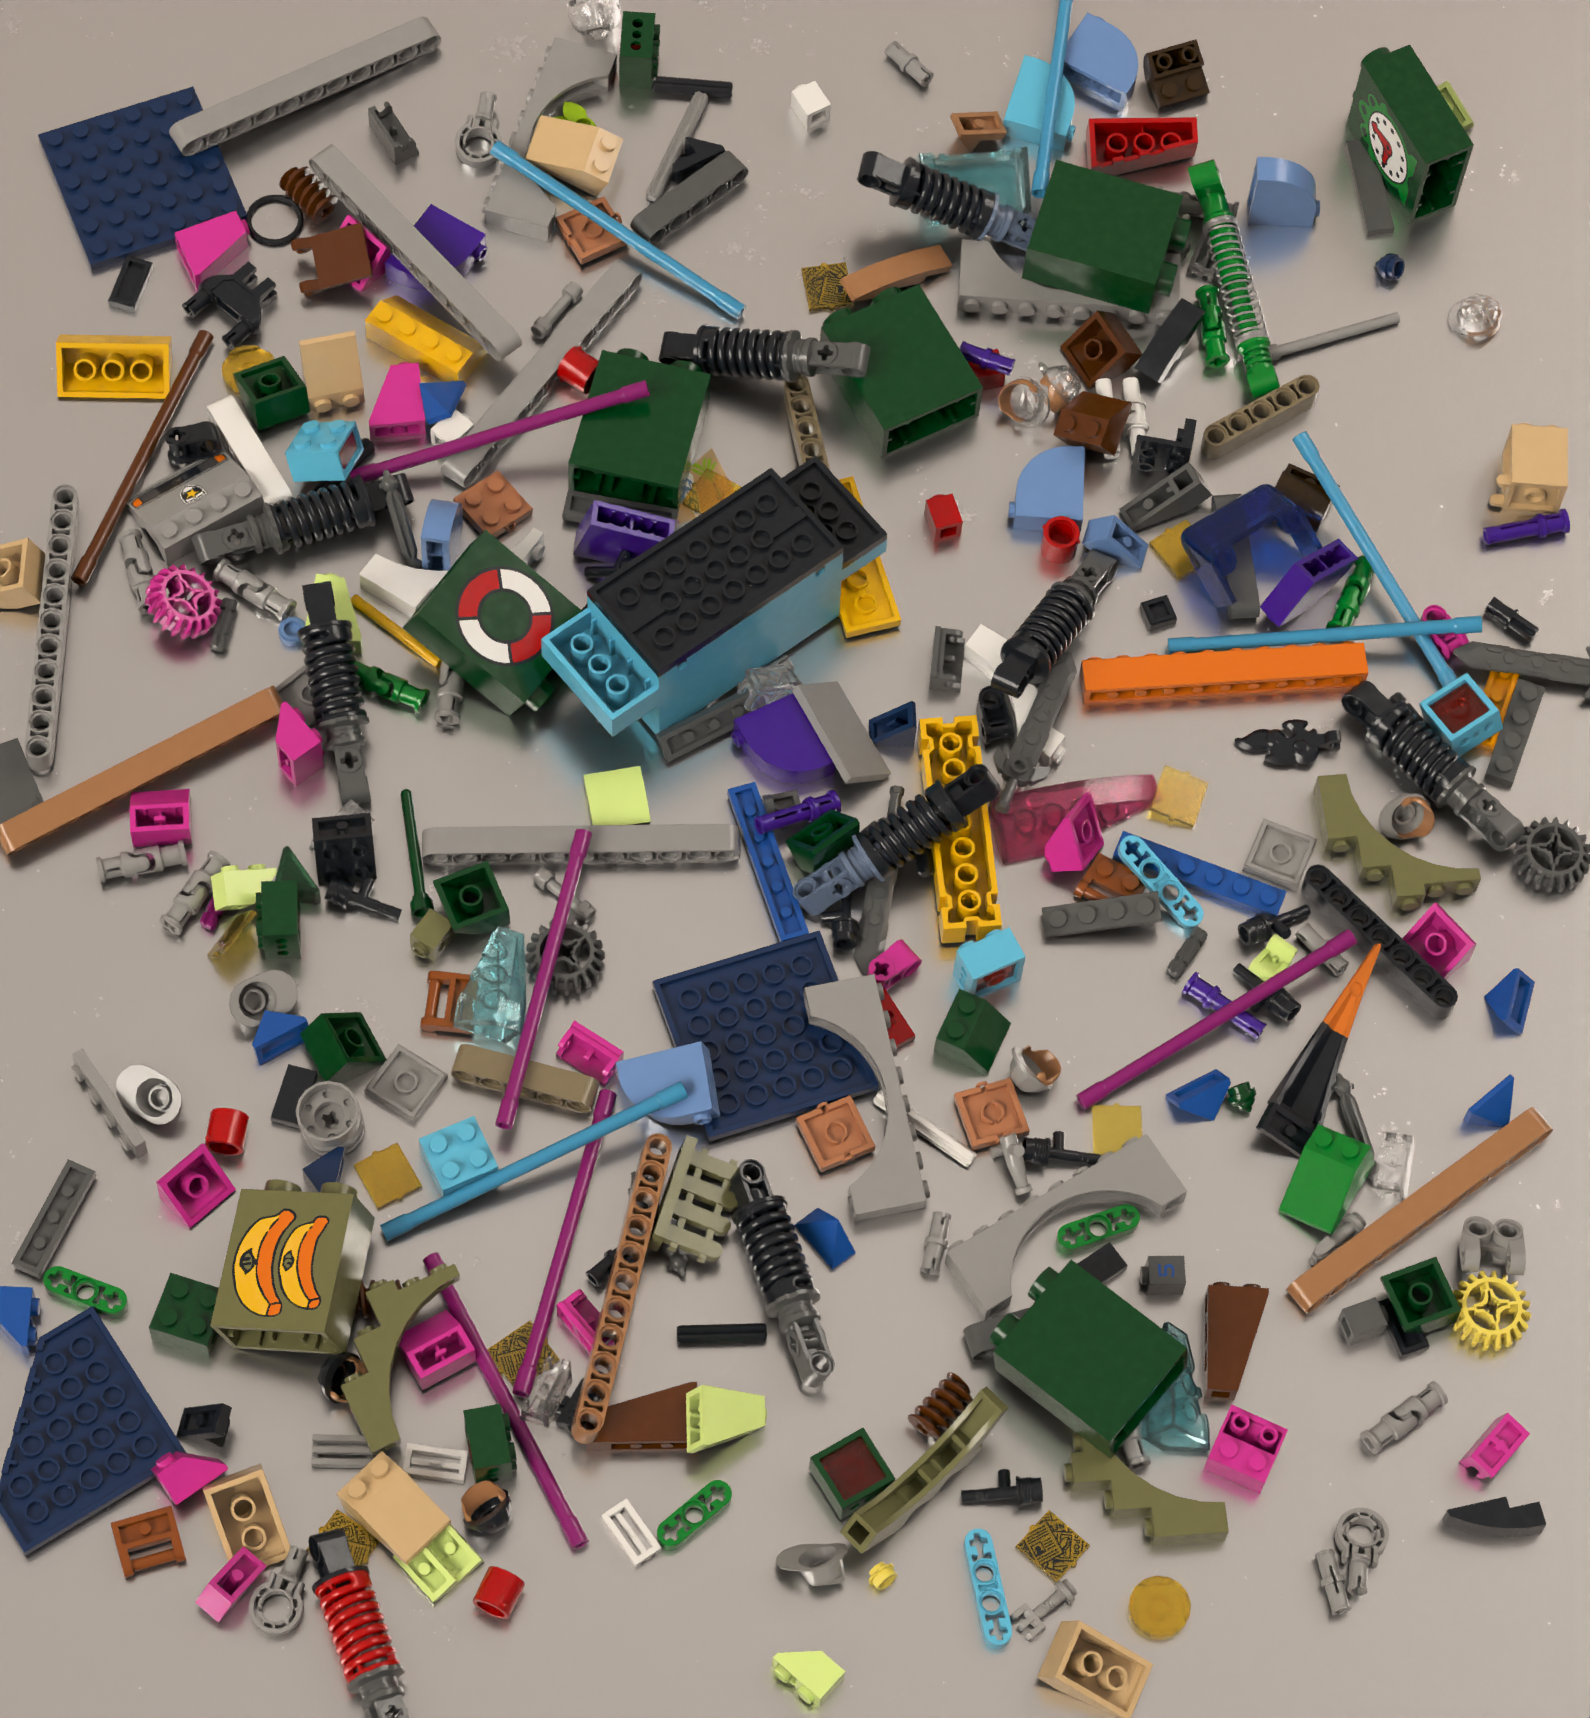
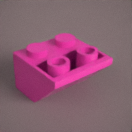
M286 701L283 702L280 708L275 740L278 764L281 770L297 787L324 768V751L321 744L323 739L314 727L310 729L306 725L305 718L297 707L292 708Z
M190 789L131 792L129 809L130 834L133 847L175 845L180 840H183V844H192Z
M447 1310L408 1329L398 1346L400 1354L422 1391L476 1362L475 1348L460 1323Z
M1231 1404L1204 1469L1260 1494L1288 1429Z

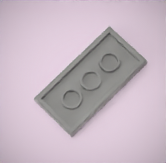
M838 681L800 684L792 690L846 784L884 780L891 774Z

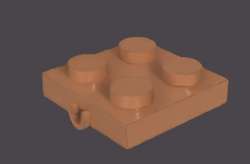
M604 196L590 202L619 223H622L620 214L618 212L614 213ZM575 209L556 217V225L581 265L627 245Z
M498 470L475 485L470 486L453 499V502L462 504L464 517L480 534L486 529L495 538L506 531L508 533L514 531L517 524L531 516L533 508Z
M1011 1077L987 1084V1081H982L976 1084L975 1088L954 1093V1101L973 1151L995 1144L999 1145V1137L1016 1132L1017 1138L1029 1135L1030 1129Z
M851 1095L830 1104L822 1102L817 1105V1109L796 1117V1124L821 1173L875 1151L876 1146Z

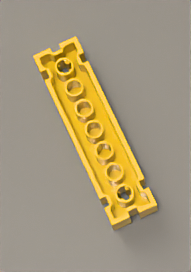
M977 715L954 716L953 723L943 724L942 717L919 719L917 738L919 755H922L921 773L923 790L933 785L937 779L946 785L966 772L970 767L982 764L981 747L977 746L979 739ZM987 803L966 816L969 826L953 832L951 836L943 834V841L940 843L934 841V847H932L937 911H941L939 918L941 943L965 942L966 935L974 934L976 941L985 938L989 932L996 929L1001 930L1002 928L1000 904H996L998 887Z

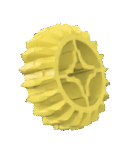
M1483 1270L1479 1272L1478 1278L1470 1274L1466 1279L1467 1282L1460 1281L1457 1286L1459 1290H1453V1294L1461 1309L1453 1329L1454 1331H1463L1461 1335L1462 1341L1467 1340L1469 1337L1472 1339V1348L1481 1343L1483 1351H1487L1490 1344H1492L1497 1352L1501 1349L1502 1344L1509 1348L1513 1343L1512 1340L1519 1341L1521 1339V1332H1526L1528 1328L1526 1321L1530 1320L1531 1313L1526 1311L1530 1307V1301L1522 1300L1526 1295L1525 1290L1516 1291L1518 1281L1509 1284L1507 1282V1274L1499 1279L1497 1278L1496 1271H1492L1490 1276L1487 1277ZM1480 1292L1479 1303L1467 1308V1299ZM1495 1294L1501 1296L1503 1299H1499L1497 1296H1495ZM1485 1307L1490 1308V1311L1493 1310L1495 1312L1494 1315L1489 1314V1310L1486 1312L1484 1310ZM1508 1314H1512V1323L1506 1328L1499 1330L1500 1319L1505 1318ZM1475 1322L1482 1324L1485 1328L1480 1327Z

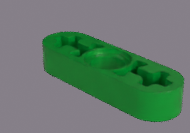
M1122 1204L1067 1223L1058 1231L1056 1238L1057 1247L1066 1254H1074L1129 1235L1138 1227L1140 1221L1139 1211L1132 1205ZM1122 1214H1125L1127 1218L1132 1217L1130 1225L1122 1221L1115 1224V1231L1112 1230V1223L1118 1222ZM1100 1222L1106 1227L1107 1232L1102 1236H1096L1091 1233L1090 1225ZM1081 1227L1084 1228V1235L1078 1236L1074 1244H1071L1070 1241H1064L1066 1233H1069L1071 1237H1075L1081 1234Z
M61 1266L51 1267L44 1274L43 1283L45 1289L53 1297L85 1309L93 1306L97 1313L109 1318H119L128 1309L127 1296L118 1287ZM59 1276H62L63 1282L72 1286L71 1293L69 1294V1289L66 1285L58 1284L57 1287H53L51 1279L57 1280ZM84 1285L92 1286L95 1290L93 1296L89 1299L79 1298L77 1291L80 1287ZM103 1291V1297L110 1301L118 1297L121 1305H114L113 1309L109 1308L108 1302L100 1298V1292Z
M714 1480L660 1523L657 1529V1542L659 1545L669 1551L680 1548L730 1505L732 1498L730 1486L722 1480ZM715 1490L717 1493L724 1491L723 1501L715 1499L710 1503L709 1509L712 1511L709 1512L705 1504L711 1500L712 1491ZM690 1508H698L702 1511L703 1518L697 1523H692L686 1519L685 1513ZM680 1518L684 1527L677 1531V1540L674 1541L672 1538L665 1540V1530L674 1531L679 1527L677 1519Z

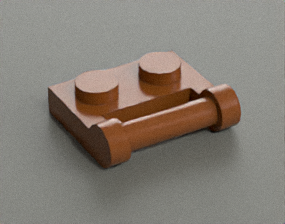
M1098 852L1083 879L1077 885L1073 895L1080 899L1084 897L1090 901L1109 898L1090 888L1091 884L1115 897L1142 894L1146 887L1129 868Z
M429 971L427 976L429 989L424 1017L421 1018L420 1029L428 1032L438 1030L473 1034L481 976ZM449 985L445 1017L437 1018L441 986Z
M172 1506L111 1523L125 1578L134 1576V1572L175 1560L177 1563L186 1561ZM168 1541L172 1542L173 1548L130 1560L129 1552Z

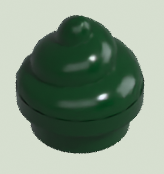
M1247 1081L1229 1088L1228 1102L1232 1106L1238 1107L1239 1110L1250 1113L1257 1094L1255 1087H1251L1250 1082Z

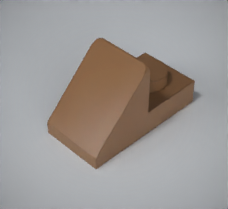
M998 111L952 113L950 116L960 140L969 153L973 152L980 140H1002L1007 134Z

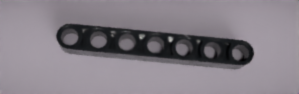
M1319 864L1309 867L1302 883L1303 894L1341 931L1344 932L1349 929L1357 940L1356 945L1367 955L1372 947L1377 944L1373 939L1383 940L1385 944L1381 945L1375 963L1431 1016L1437 1019L1449 1017L1458 999L1455 988L1327 867ZM1311 880H1319L1322 885H1315ZM1332 899L1342 901L1343 905L1333 903ZM1352 919H1360L1364 924L1358 925ZM1400 958L1404 960L1406 964H1398L1397 962H1395L1394 959ZM1415 979H1424L1427 984H1419ZM1436 999H1445L1448 1002V1004H1440Z

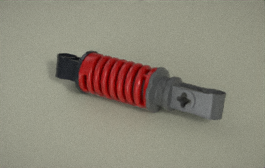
M342 1528L309 1536L310 1554L316 1563L321 1578L313 1584L312 1591L320 1599L319 1606L325 1612L324 1620L328 1624L329 1633L332 1635V1643L336 1646V1654L340 1657L339 1662L343 1667V1674L349 1693L361 1694L362 1708L364 1711H368L370 1718H386V1716L387 1718H409L403 1701L405 1692L397 1681L405 1673V1670L400 1660L396 1658V1648L390 1646L392 1637L386 1634L388 1626L383 1623L385 1617L379 1612L380 1603L375 1601L377 1597L376 1592L370 1590L373 1584L369 1568L365 1565L355 1566L346 1534Z

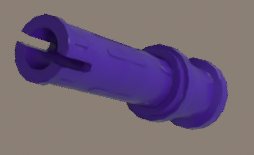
M1565 508L1553 514L1543 515L1538 513L1529 520L1484 527L1483 538L1485 544L1490 545L1537 535V537L1545 538L1547 534L1557 532L1566 534L1570 532V520Z
M829 790L825 795L816 798L809 796L801 804L762 816H756L754 818L755 828L761 835L765 832L808 820L813 822L830 809L841 812V802L834 790Z
M1197 971L1190 977L1181 992L1184 995L1189 994L1202 1003V1008L1205 1010L1212 1008L1217 1011L1232 1002L1221 994L1222 990H1220L1219 986L1213 987L1200 978V973ZM1246 1010L1229 1020L1254 1037L1255 1040L1259 1038L1263 1029L1267 1026L1266 1023H1263Z

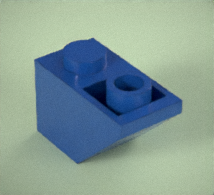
M0 1286V1330L24 1356H30L31 1345L36 1346L37 1327H33L34 1316H39L40 1298H36L33 1287Z

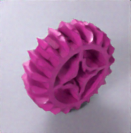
M173 564L168 569L163 568L150 580V584L146 588L145 594L147 597L144 604L150 606L147 614L155 616L153 623H160L162 631L170 630L172 637L179 633L182 640L188 636L195 639L199 635L203 636L217 623L218 616L222 611L219 608L222 600L217 598L219 590L212 589L213 581H206L204 579L205 573L197 574L195 567L188 571L184 564L178 568ZM166 588H168L170 592L168 594L169 598H167L166 596ZM198 606H200L201 616H199L197 610L199 609Z

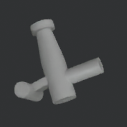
M1016 1132L1000 1136V1144L990 1147L992 1157L997 1158L1004 1155L1007 1167L1017 1187L1014 1189L1016 1195L1032 1191V1185L1028 1184L1023 1158L1025 1149L1021 1145L1019 1138H1017Z

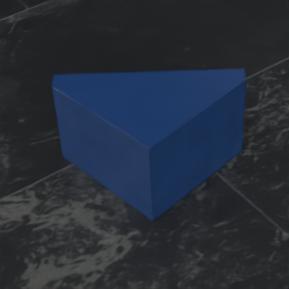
M910 701L869 719V736L876 747H914L917 730L915 702Z
M336 1147L302 1169L304 1181L312 1192H320L322 1184L326 1182L340 1183L346 1159L344 1147Z

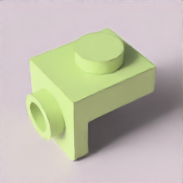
M1274 934L1266 948L1251 962L1248 970L1257 975L1261 980L1266 981L1289 967L1298 950L1283 938Z

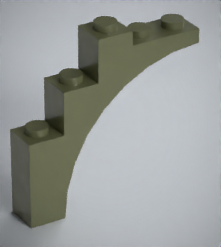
M1346 774L1317 777L1314 793L1324 851L1345 852L1353 848L1358 880L1379 881L1387 877L1393 909L1414 910L1422 905L1425 895L1432 898L1440 897L1447 893L1467 895L1477 890L1481 880L1479 868H1452L1432 864L1411 856L1394 846L1376 831L1355 801Z
M447 1263L441 1264L430 1271L431 1275L421 1280L419 1277L409 1279L402 1284L403 1288L398 1290L394 1279L388 1282L386 1279H382L369 1286L370 1290L365 1292L366 1299L379 1327L374 1328L373 1325H370L357 1332L358 1337L354 1338L353 1342L367 1373L362 1375L361 1372H357L344 1379L345 1384L341 1385V1390L373 1457L381 1451L385 1452L401 1444V1438L392 1416L390 1402L391 1371L396 1351L408 1326L420 1310L438 1293L460 1281V1274L455 1264L447 1266Z
M987 1386L981 1389L944 1434L898 1479L870 1502L855 1511L840 1533L862 1554L900 1530L916 1508L934 1498L950 1476L968 1466L983 1446L982 1442L1009 1407Z
M1073 1433V1449L1076 1453H1071L1068 1463H1064L1065 1482H1070L1071 1492L1106 1490L1104 1491L1105 1509H1110L1111 1519L1148 1517L1144 1518V1531L1146 1537H1151V1546L1222 1542L1226 1540L1229 1529L1225 1502H1200L1178 1497L1158 1489L1134 1474L1115 1454L1110 1459L1079 1434Z

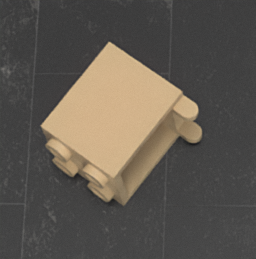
M1528 423L1512 424L1502 451V474L1496 479V484L1502 487V494H1492L1489 503L1492 506L1502 507V510L1558 513L1568 488V428H1559L1555 425L1534 426Z

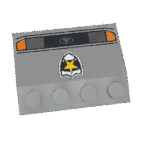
M221 448L217 456L196 460L133 494L126 507L140 527L148 531L157 544L164 562L169 565L195 551L191 539L193 536L244 522L247 515H260L263 513L262 504L264 501L263 495L249 475Z

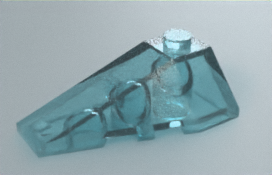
M497 926L481 954L482 957L477 967L472 971L468 984L457 999L453 1027L508 1043L522 1033L526 1011L524 934Z
M1165 1322L1162 1329L1187 1347V1368L1143 1419V1439L1162 1451L1206 1453L1210 1451L1209 1421L1207 1414H1201L1198 1399L1203 1396L1201 1388L1196 1387L1191 1373L1195 1369L1188 1335L1170 1322Z

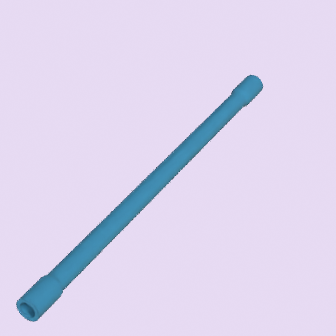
M1059 0L1036 170L1034 171L1031 189L1032 196L1036 198H1044L1050 179L1049 169L1073 0Z
M500 140L493 145L490 151L492 156L507 166L516 169L704 295L714 302L717 307L735 319L742 315L746 305L728 293L722 292L525 160L518 152Z
M1307 431L1295 436L1292 441L1303 459L1311 467L1404 622L1421 621L1323 462L1317 447ZM1430 635L1414 636L1436 672L1442 687L1456 680L1457 676L1447 665ZM1461 685L1447 695L1450 700H1454L1465 693V690Z
M1480 615L1418 622L1199 638H1168V653L1171 655L1179 651L1196 653L1203 650L1216 651L1230 650L1232 648L1243 649L1262 646L1271 647L1449 633H1482V618Z
M681 1081L657 1092L654 1096L410 1213L391 1219L380 1225L387 1241H390L411 1231L417 1225L655 1111L674 1105L688 1098Z

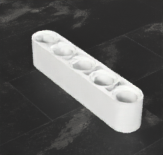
M229 395L206 406L207 416L210 422L215 425L220 439L233 460L249 475L263 495L264 503L275 504L281 499L286 502V499L291 497L292 493L234 397Z

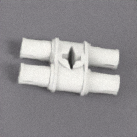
M1128 377L1122 383L1124 401H1129L1133 404L1122 436L1130 437L1133 457L1137 435L1146 436L1149 424L1146 422V403L1141 399L1139 379ZM1098 379L1095 382L1096 394L1113 398L1111 379ZM1118 445L1115 456L1104 454V457L1106 459L1118 458L1121 454L1120 445Z

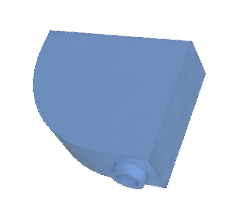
M1087 12L1067 41L1063 75L1068 81L1124 109L1132 97L1138 72L1136 50L1122 31L1107 23L1103 18Z
M1257 157L1247 198V225L1312 227L1314 218L1319 217L1320 200H1316V184L1313 175L1305 167L1289 160Z
M1055 447L1038 454L1028 462L1019 476L1014 502L1009 501L1008 518H1013V529L1043 531L1042 526L1050 519L1064 516L1075 521L1081 532L1085 447Z
M431 499L420 537L422 569L444 571L449 570L455 563L463 527L461 503Z
M701 1041L616 1062L621 1086L634 1104L646 1100L657 1092L680 1081L683 1084L688 1098L649 1114L648 1116L652 1119L670 1125L692 1123L703 1125L710 1123L712 1118L720 1117L710 1051Z

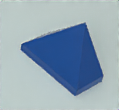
M464 381L419 383L425 419L428 425L452 417L467 386Z
M1519 968L1513 969L1484 998L1507 1026L1517 1034H1522L1535 982Z
M264 1011L252 1043L259 1065L304 1043L300 1036V1033L308 1026V1021L304 1016Z
M1215 1069L1165 1095L1167 1100L1178 1108L1214 1121L1231 1081L1229 1077Z
M1509 1074L1471 1106L1463 1121L1467 1125L1504 1127L1510 1122L1514 1077Z
M816 1208L794 1225L796 1230L831 1271L842 1265L856 1253L839 1220L820 1208Z

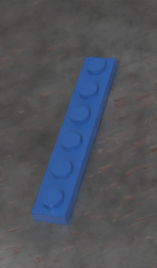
M756 782L728 789L727 795L779 942L809 934L799 903L793 896V886L773 830L760 835L755 828L754 818L767 814Z
M1126 831L1122 832L1112 860L1125 864L1120 859L1117 849L1125 837L1134 834ZM1139 837L1184 887L1251 912L1261 913L1267 918L1278 915L1287 891ZM1126 843L1127 849L1125 853L1127 855L1135 854L1139 860L1134 864L1138 867L1148 856L1144 854L1140 858L1136 853L1138 846L1135 843L1131 846ZM1151 863L1144 865V872L1158 877L1159 870L1156 865Z

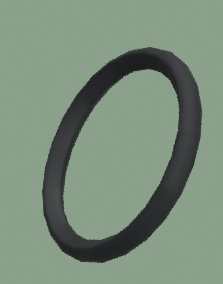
M267 195L259 198L249 207L247 211L248 218H246L250 234L258 241L271 245L283 244L295 238L301 231L304 221L303 212L299 205L291 198L283 195ZM271 200H279L291 205L298 215V223L295 230L281 239H268L259 235L252 226L251 218L254 210L260 204Z

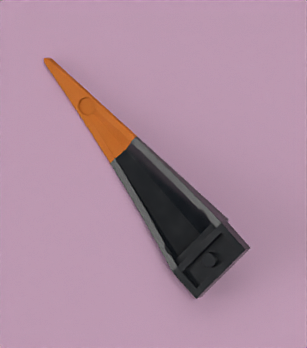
M1377 943L1372 947L1267 1101L1268 1106L1256 1126L1262 1133L1299 1158L1317 1125L1323 1126L1333 1089L1332 1085H1334L1362 996L1381 949V943Z

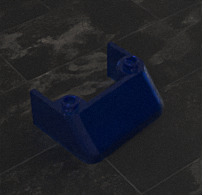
M1263 484L1251 489L1190 525L1182 532V546L1216 608L1237 602L1224 578L1237 565V556L1232 545L1270 522L1276 520L1280 529L1291 535L1302 557L1322 548L1303 510L1272 485Z

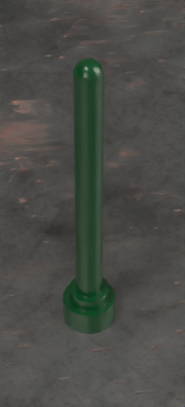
M404 789L401 791L400 796L414 888L410 909L413 917L423 918L429 908L434 910L433 899L429 897L425 889L412 792L409 789Z

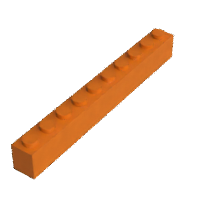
M1345 641L1332 645L1316 643L1312 646L1299 647L1292 644L1283 648L1262 646L1252 650L1232 648L1228 651L1219 652L1203 650L1199 653L1179 651L1171 655L1149 653L1139 657H1130L1128 655L1107 659L1091 657L1087 660H1082L1079 676L1084 704L1355 687L1360 682L1367 680L1369 672L1364 643Z

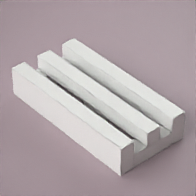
M407 1443L403 1470L413 1478L464 1484L469 1452ZM412 1453L451 1459H459L461 1461L460 1464L438 1460L412 1458ZM410 1465H413V1466H421V1467H428V1468H436V1469H443V1470H451V1471H459V1474H457V1473H449V1472H441V1471H434V1470L419 1469V1468H411Z
M627 1498L601 1515V1520L635 1568L639 1567L642 1562L651 1559V1556L654 1554L657 1555L661 1552V1546ZM623 1509L626 1511V1513L629 1515L631 1520L634 1522L638 1530L641 1532L643 1537L650 1545L651 1548H649L648 1550H646V1548L641 1543L637 1535L634 1533L632 1528L629 1526L625 1518L620 1513V1511H622ZM612 1516L616 1518L640 1552L639 1556L635 1554L611 1519Z

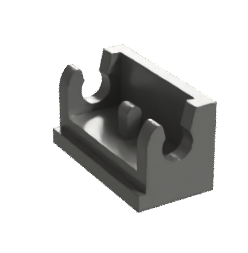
M384 103L385 109L382 112H378L374 105L368 108L369 126L394 164L397 165L418 155L419 150L416 147V142L408 135L394 114L390 103Z
M935 626L929 683L930 690L960 692L965 639L962 638L963 631Z

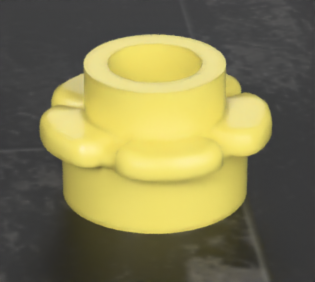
M884 1562L876 1564L869 1571L871 1576L869 1584L871 1586L874 1585L879 1591L891 1585L898 1576L893 1570L894 1565L892 1563L885 1564Z

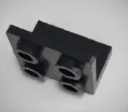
M1186 418L1184 429L1178 428L1176 441L1137 435L1131 467L1138 468L1144 472L1156 471L1170 475L1188 463L1191 456L1197 420Z
M370 813L312 818L319 885L330 884L332 877L346 880V882L363 881L364 877H369L373 880L377 879Z

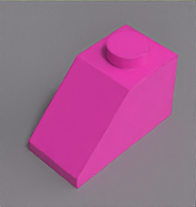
M177 1451L173 1454L171 1452L164 1454L155 1462L156 1466L151 1468V1471L170 1500L176 1505L228 1470L226 1464L220 1459Z
M243 1546L206 1585L195 1603L216 1621L220 1622L267 1566Z

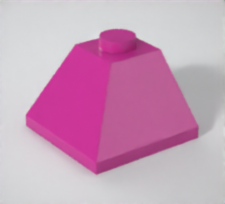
M1086 792L1046 843L1044 854L1046 860L1049 861L1051 872L1083 871L1104 845L1091 792Z

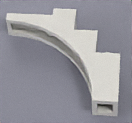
M533 528L520 543L510 550L529 566L534 559L538 560L544 553V533ZM375 554L359 573L360 588L411 618L448 570L416 569L395 563Z
M980 624L965 644L963 658L981 670L991 681L996 668L1002 663L1000 652L1007 639ZM1032 684L1026 686L1018 699L1003 692L1013 722L1015 741L1038 693V688ZM1051 728L1049 738L1036 767H1050L1053 762L1058 763L1066 751V748L1063 747L1065 735ZM1003 781L1000 786L997 801H999L1007 783L1006 781ZM1018 786L1013 798L1017 800L1025 787Z

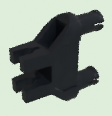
M249 261L234 274L217 275L204 279L199 284V291L182 304L187 314L192 312L190 314L192 318H195L201 310L211 303L218 306L238 324L222 336L223 342L227 347L230 346L231 350H235L248 336H256L261 332L262 309L277 296V292L274 290L276 283L269 277L253 290L250 289L258 280V277L254 274L257 271L256 267Z

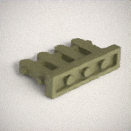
M686 1135L673 1164L647 1248L658 1251L663 1242L669 1245L668 1250L675 1252L677 1248L698 1256L697 1261L704 1264L706 1260L717 1261L723 1253L722 1246L712 1239L714 1235L719 1237L725 1236L731 1228L730 1221L726 1217L721 1216L722 1210L726 1212L734 1211L738 1205L735 1194L729 1191L731 1177L738 1169V1161L731 1159L728 1163L708 1155V1149L695 1150L698 1139ZM688 1169L694 1171L692 1176L687 1174ZM701 1174L721 1181V1187L701 1180ZM680 1193L686 1195L684 1201L678 1199ZM693 1199L714 1206L713 1212L693 1205ZM671 1218L677 1220L676 1226L670 1224ZM685 1223L706 1231L705 1237L684 1229Z

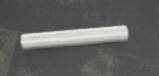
M880 1090L873 1102L886 1111L882 1090ZM910 1107V1112L907 1113L909 1124L914 1123L917 1134L965 1167L970 1166L977 1156L976 1152Z

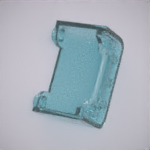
M1014 147L1013 150L1005 151V154L1004 150H998L997 152L945 155L943 153L939 154L936 158L933 153H919L915 157L916 161L928 165L930 169H938L940 173H947L950 177H957L959 181H967L969 185L974 184L978 188H984L993 193L997 192L999 194V203L1004 206L1008 204L1019 212L1025 214L1032 213L1027 147ZM929 216L927 218L922 217V221H928V226H941L939 221L933 222L929 219Z

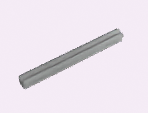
M695 92L646 191V198L649 201L655 202L662 197L672 176V164L681 158L685 150V138L692 136L708 103V95L706 93Z

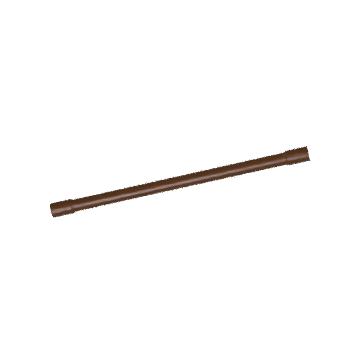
M199 330L184 364L89 547L81 557L71 576V580L80 586L87 585L97 566V560L200 361L205 357L214 339L210 332Z

